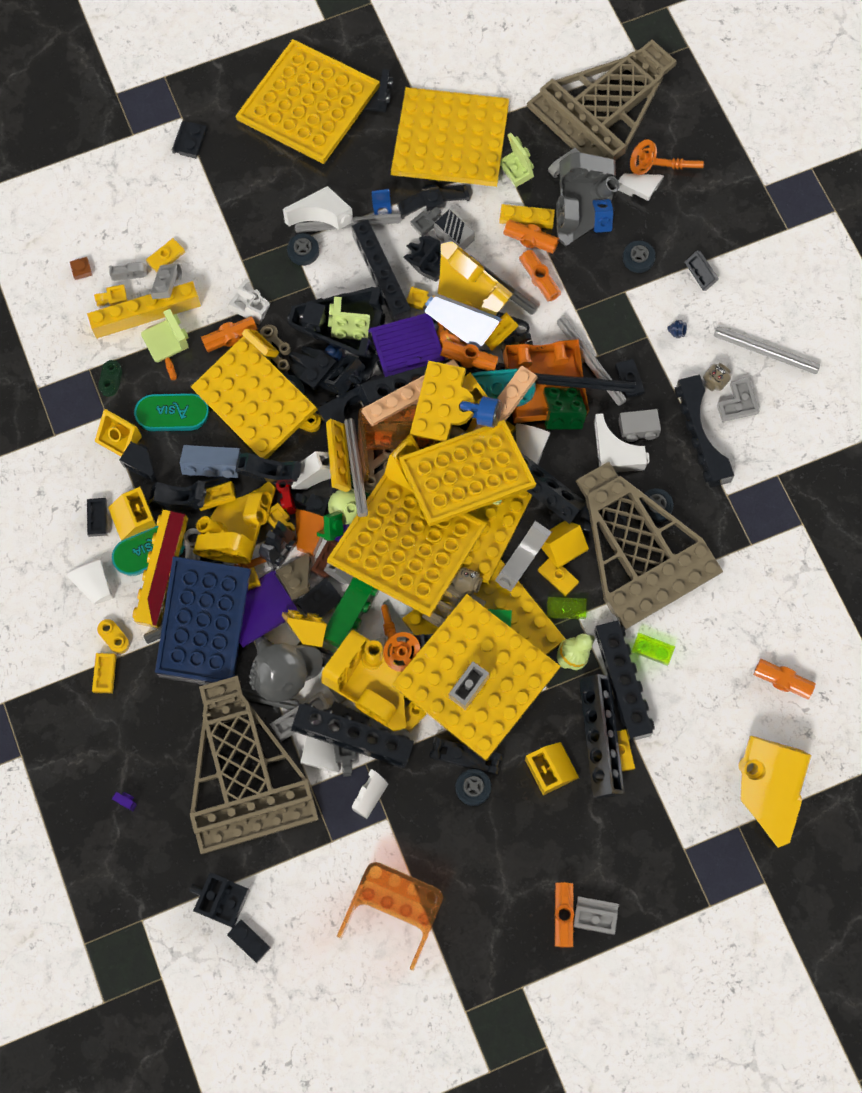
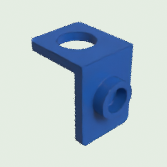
M389 189L372 191L374 215H379L378 210L380 208L387 209V214H391Z
M593 200L595 211L594 232L612 231L613 208L611 200ZM605 204L607 207L600 208L598 205Z

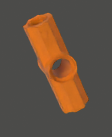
M511 219L507 221L503 231V235L519 240L527 248L533 249L537 247L552 254L555 252L559 242V238L542 232L536 225L529 224L526 226Z
M533 250L523 252L519 260L532 278V283L539 288L547 302L557 299L561 295V291L549 275L548 268L541 263Z
M251 316L236 323L227 322L221 325L219 330L202 336L201 339L208 353L225 345L228 347L233 346L243 337L242 333L245 329L256 331L258 329Z
M448 340L444 341L440 356L460 362L465 368H472L474 366L486 371H494L498 361V356L479 351L473 344L464 346Z
M763 659L759 660L753 674L772 683L775 688L781 691H790L808 700L816 683L796 675V672L788 667H779Z
M555 883V947H573V883ZM564 909L569 912L570 917L568 920L560 919V910Z

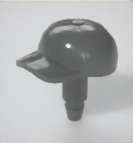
M263 635L255 640L258 655L255 657L250 670L249 683L252 685V690H256L267 701L273 703L287 701L302 690L306 681L320 674L323 661L322 654L317 647L312 645L291 646L284 643L274 644Z

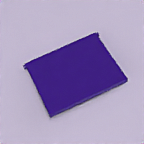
M427 313L368 329L385 377L426 366L428 361L440 362L445 360V357L440 356L442 348L432 318Z
M275 570L259 578L261 586L247 592L240 637L242 647L285 623L282 612H288V610L298 611L276 577Z

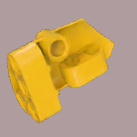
M453 241L441 244L438 294L496 316L513 293L489 275L478 261Z
M267 482L255 491L236 498L235 501L217 506L210 518L208 516L201 517L196 524V528L201 534L197 536L193 553L200 557L226 563H251L260 527L267 521L276 487L271 482Z
M352 630L322 671V684L355 703V706L361 712L395 732L406 728L404 695L392 687V684L402 672L395 671L386 664L383 656V646L379 641H370L365 636ZM372 650H375V651H377L378 653H377V654H370L369 652L372 651Z
M749 736L745 755L738 765L739 770L742 772L740 801L779 848L790 843L801 807L802 797L800 793L812 755L794 747ZM753 763V769L747 772V766Z

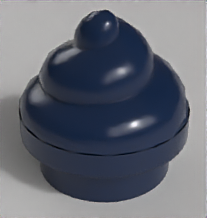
M676 320L667 327V330L673 337L679 339L685 337L687 324L682 320Z
M332 345L328 346L324 351L336 361H339L343 355L341 348H336Z

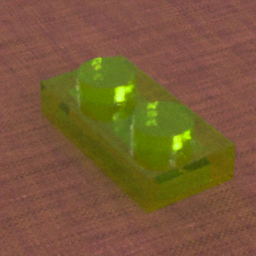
M548 597L547 617L586 619V599Z
M638 632L631 652L668 666L675 646Z

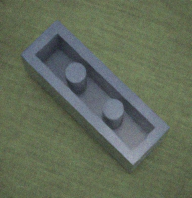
M183 445L180 458L182 475L238 478L239 473L235 472L240 448Z

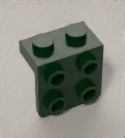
M573 387L544 388L543 394L548 407L545 421L546 429H582L587 411L580 390Z

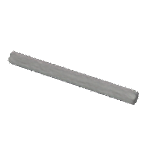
M391 213L353 217V223L341 229L352 228L351 225L367 219L371 226L401 223V214ZM319 221L295 224L296 233L337 229L330 224Z
M566 317L559 318L557 325L568 340L579 339L580 355L598 379L612 380ZM607 390L617 405L620 406L626 402V397L622 392Z
M717 327L714 332V336L810 373L817 374L820 369V364L722 327Z
M351 418L346 419L344 423L357 514L359 517H366L368 509L355 421Z

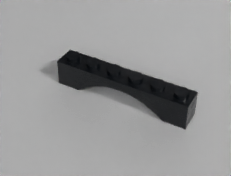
M699 374L679 379L675 387V395L677 398H680V409L682 414L686 416V427L688 431H691L692 445L698 452V463L703 466L704 481L708 482L711 488L731 483L734 473L729 459L713 447L702 428L700 407L705 394V388Z

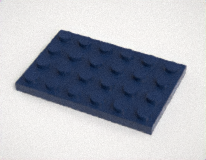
M173 556L155 673L208 682H217L234 677L251 573L250 568Z

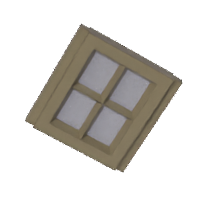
M451 583L431 617L423 614L422 618L440 627L466 594L456 591L454 583ZM474 594L469 595L483 607L485 606L486 601Z

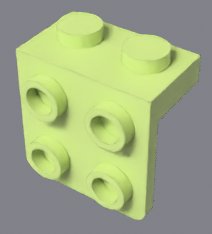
M509 133L508 138L513 152L501 159L500 167L514 186L517 187L534 177L532 171L534 166L529 159L530 153L528 149L522 147V143L517 136L514 137L512 133Z
M334 297V304H330L328 327H332L331 337L361 340L362 337L368 338L370 316L367 314L341 312L342 297Z
M170 309L163 312L166 318L165 321L141 332V336L155 362H160L189 348L186 341L189 337L184 328L180 329L179 324L181 322L177 314L173 315Z

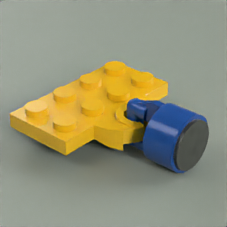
M428 361L410 434L443 442L449 440L452 425L466 424L470 418H476L478 425L494 428L500 419L502 402H500V399L483 396L480 404L475 403L473 395L462 387L466 373L465 368Z

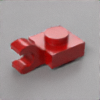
M276 484L277 490L283 497L280 499L282 508L286 509L290 515L295 514L296 506L291 493V485L281 488L280 484Z

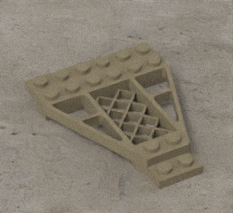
M651 40L640 50L633 51L624 58L558 80L552 78L540 88V93L527 102V107L572 149L576 147L580 153L616 161L625 154L663 80V75L676 66L677 61L654 40ZM629 70L632 75L622 74V71ZM606 72L594 83L587 79V77ZM579 80L587 88L574 98L562 86ZM619 80V85H609V81ZM622 80H632V85H622ZM634 81H641L644 86H634ZM607 90V95H597V91ZM609 90L619 91V96L609 95ZM622 91H632L631 96H622ZM634 91H640L634 96ZM648 98L636 122L626 115L643 99ZM594 100V106L584 105V101ZM597 101H607V106H597ZM609 101H619V106H609ZM596 111L606 112V117L596 116ZM618 120H623L632 128L625 144L608 129Z
M610 462L603 464L576 480L577 485L586 498L604 596L603 600L625 630L723 573L703 538L623 477H618ZM639 498L671 523L660 529L657 528ZM618 501L616 510L608 508V506ZM621 502L631 504L629 513L619 511ZM634 507L640 516L632 514ZM605 511L615 513L613 522L603 520ZM618 514L628 517L626 526L616 523ZM631 518L641 520L639 529L629 527ZM644 523L650 532L642 530ZM597 525L616 554L605 561L602 558ZM607 525L612 526L611 531L609 530ZM673 525L696 541L694 545L676 555L671 552L661 536L662 531ZM615 527L625 530L623 539L613 536ZM628 531L638 533L636 542L626 540ZM641 534L651 536L649 546L639 543ZM654 539L660 549L652 547ZM617 541L622 542L621 548L618 545ZM625 543L635 546L633 555L623 553ZM638 547L648 549L646 559L636 556ZM651 550L661 553L659 562L649 560ZM618 558L631 581L610 593L607 587L604 565ZM627 558L632 559L631 564L629 563ZM635 560L645 562L643 572L633 569ZM648 563L657 565L656 567L647 571Z
M235 676L200 686L199 689L204 704L203 723L190 813L200 854L202 855L318 821L308 780L243 696L239 677ZM239 719L248 724L243 734L234 730ZM230 721H234L231 727L223 724ZM257 724L263 727L282 752V755L269 759L264 758L256 728ZM219 725L229 729L224 739L214 735ZM250 727L252 728L254 740L246 736ZM231 732L241 736L236 746L226 742ZM208 738L217 772L214 775L201 778L205 740ZM214 738L222 742L218 749H216ZM244 738L253 743L248 753L239 749ZM224 744L234 749L228 759L219 754ZM255 747H257L260 760L251 756ZM237 751L246 755L241 766L231 761ZM219 757L227 761L223 769H221ZM249 757L259 762L253 773L243 768ZM286 758L302 781L273 789L267 765ZM230 763L239 768L234 778L224 774ZM260 766H262L265 779L256 775ZM242 770L251 774L246 785L237 781ZM224 776L232 780L228 788L226 787ZM254 777L264 782L258 792L249 788ZM218 778L225 803L196 812L200 783ZM234 783L244 787L239 798L229 793ZM267 785L268 791L262 793L264 787ZM247 789L256 794L242 798ZM229 796H231L232 798H234V799H236V800L230 802Z

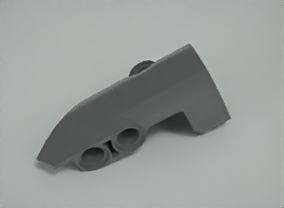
M576 152L569 154L559 162L560 197L556 205L557 238H559V241L564 246H567L594 228L595 211L593 200L609 199L612 201L613 193L618 191L620 184L616 179L615 160ZM600 204L598 207L605 208L607 205Z

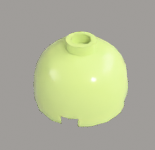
M353 488L348 492L336 491L331 495L328 502L330 514L336 511L343 513V525H350L357 515Z

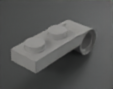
M179 263L160 265L150 293L152 299L171 297L175 281L182 278V270Z

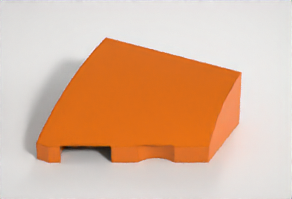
M301 509L296 510L297 550L315 557L322 542V537L317 536V532L324 529L323 516Z

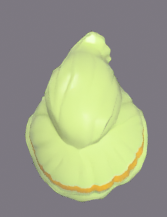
M580 634L576 638L563 640L557 653L559 665L573 670L582 669L588 663L590 650L595 640L594 636Z

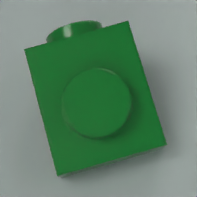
M336 511L325 515L324 529L317 532V536L324 538V540L332 541L336 537L343 535L342 512Z

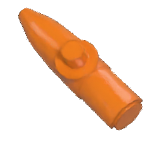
M168 357L165 359L170 379L176 380L177 375L174 365Z

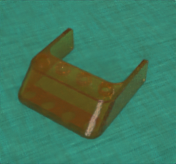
M417 404L405 408L374 426H371L361 412L366 406L359 410L358 446L364 483H367L370 474L367 451L396 449L410 435ZM413 436L418 447L421 449L438 444L436 440Z
M373 862L367 866L339 929L337 938L342 940L352 915L358 906L368 905L421 930L423 937L409 970L414 972L442 904V892L432 885L391 867Z

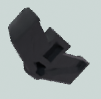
M435 184L424 186L422 191L397 203L401 218L405 219L404 217L426 206L428 212L436 207H444V201H470V196L466 185L438 187Z

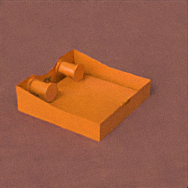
M579 339L557 341L546 345L517 344L505 346L503 352L505 370L519 369L522 365L532 373L583 377ZM535 384L536 390L533 398L525 405L518 406L513 410V422L546 420L548 407L543 394L544 388L570 387ZM578 388L588 414L589 407L585 388Z

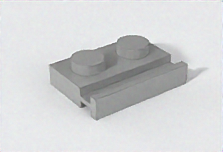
M578 897L573 927L614 935L619 904Z

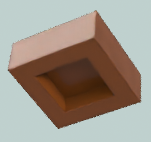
M87 257L70 261L75 280L92 276Z

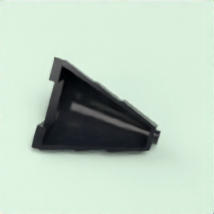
M369 287L325 299L319 298L309 301L325 305L329 320L330 304H334V297H342L341 312L369 315V329L385 324V313H383L382 305H385L380 287ZM307 302L292 306L287 318L288 324L292 328L359 357L373 358L372 354H377L371 333L368 332V338L362 337L361 340L331 337L332 327H328V322L321 333L316 331L315 333L308 332L302 327L301 323Z

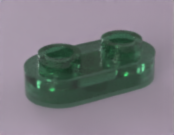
M109 360L104 363L99 380V390L107 397L117 393L121 379L122 368L115 360Z

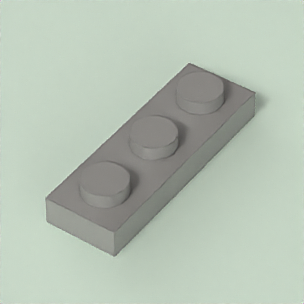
M321 692L302 703H310L320 710H331ZM299 706L270 723L281 742L296 733L291 731ZM311 718L310 722L312 723L317 718Z

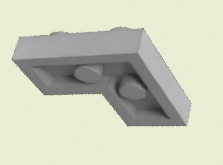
M749 378L732 381L730 387L734 399L718 402L717 404L722 422L759 413Z

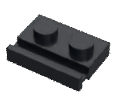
M182 120L172 147V153H179L182 156L197 159L207 132V126L193 122L187 123Z
M324 578L297 600L296 603L306 616L307 613H314L322 617L335 607L342 597L330 581Z

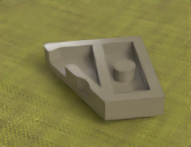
M309 554L276 570L278 577L292 600L310 591L309 579L311 571L309 568L311 558Z

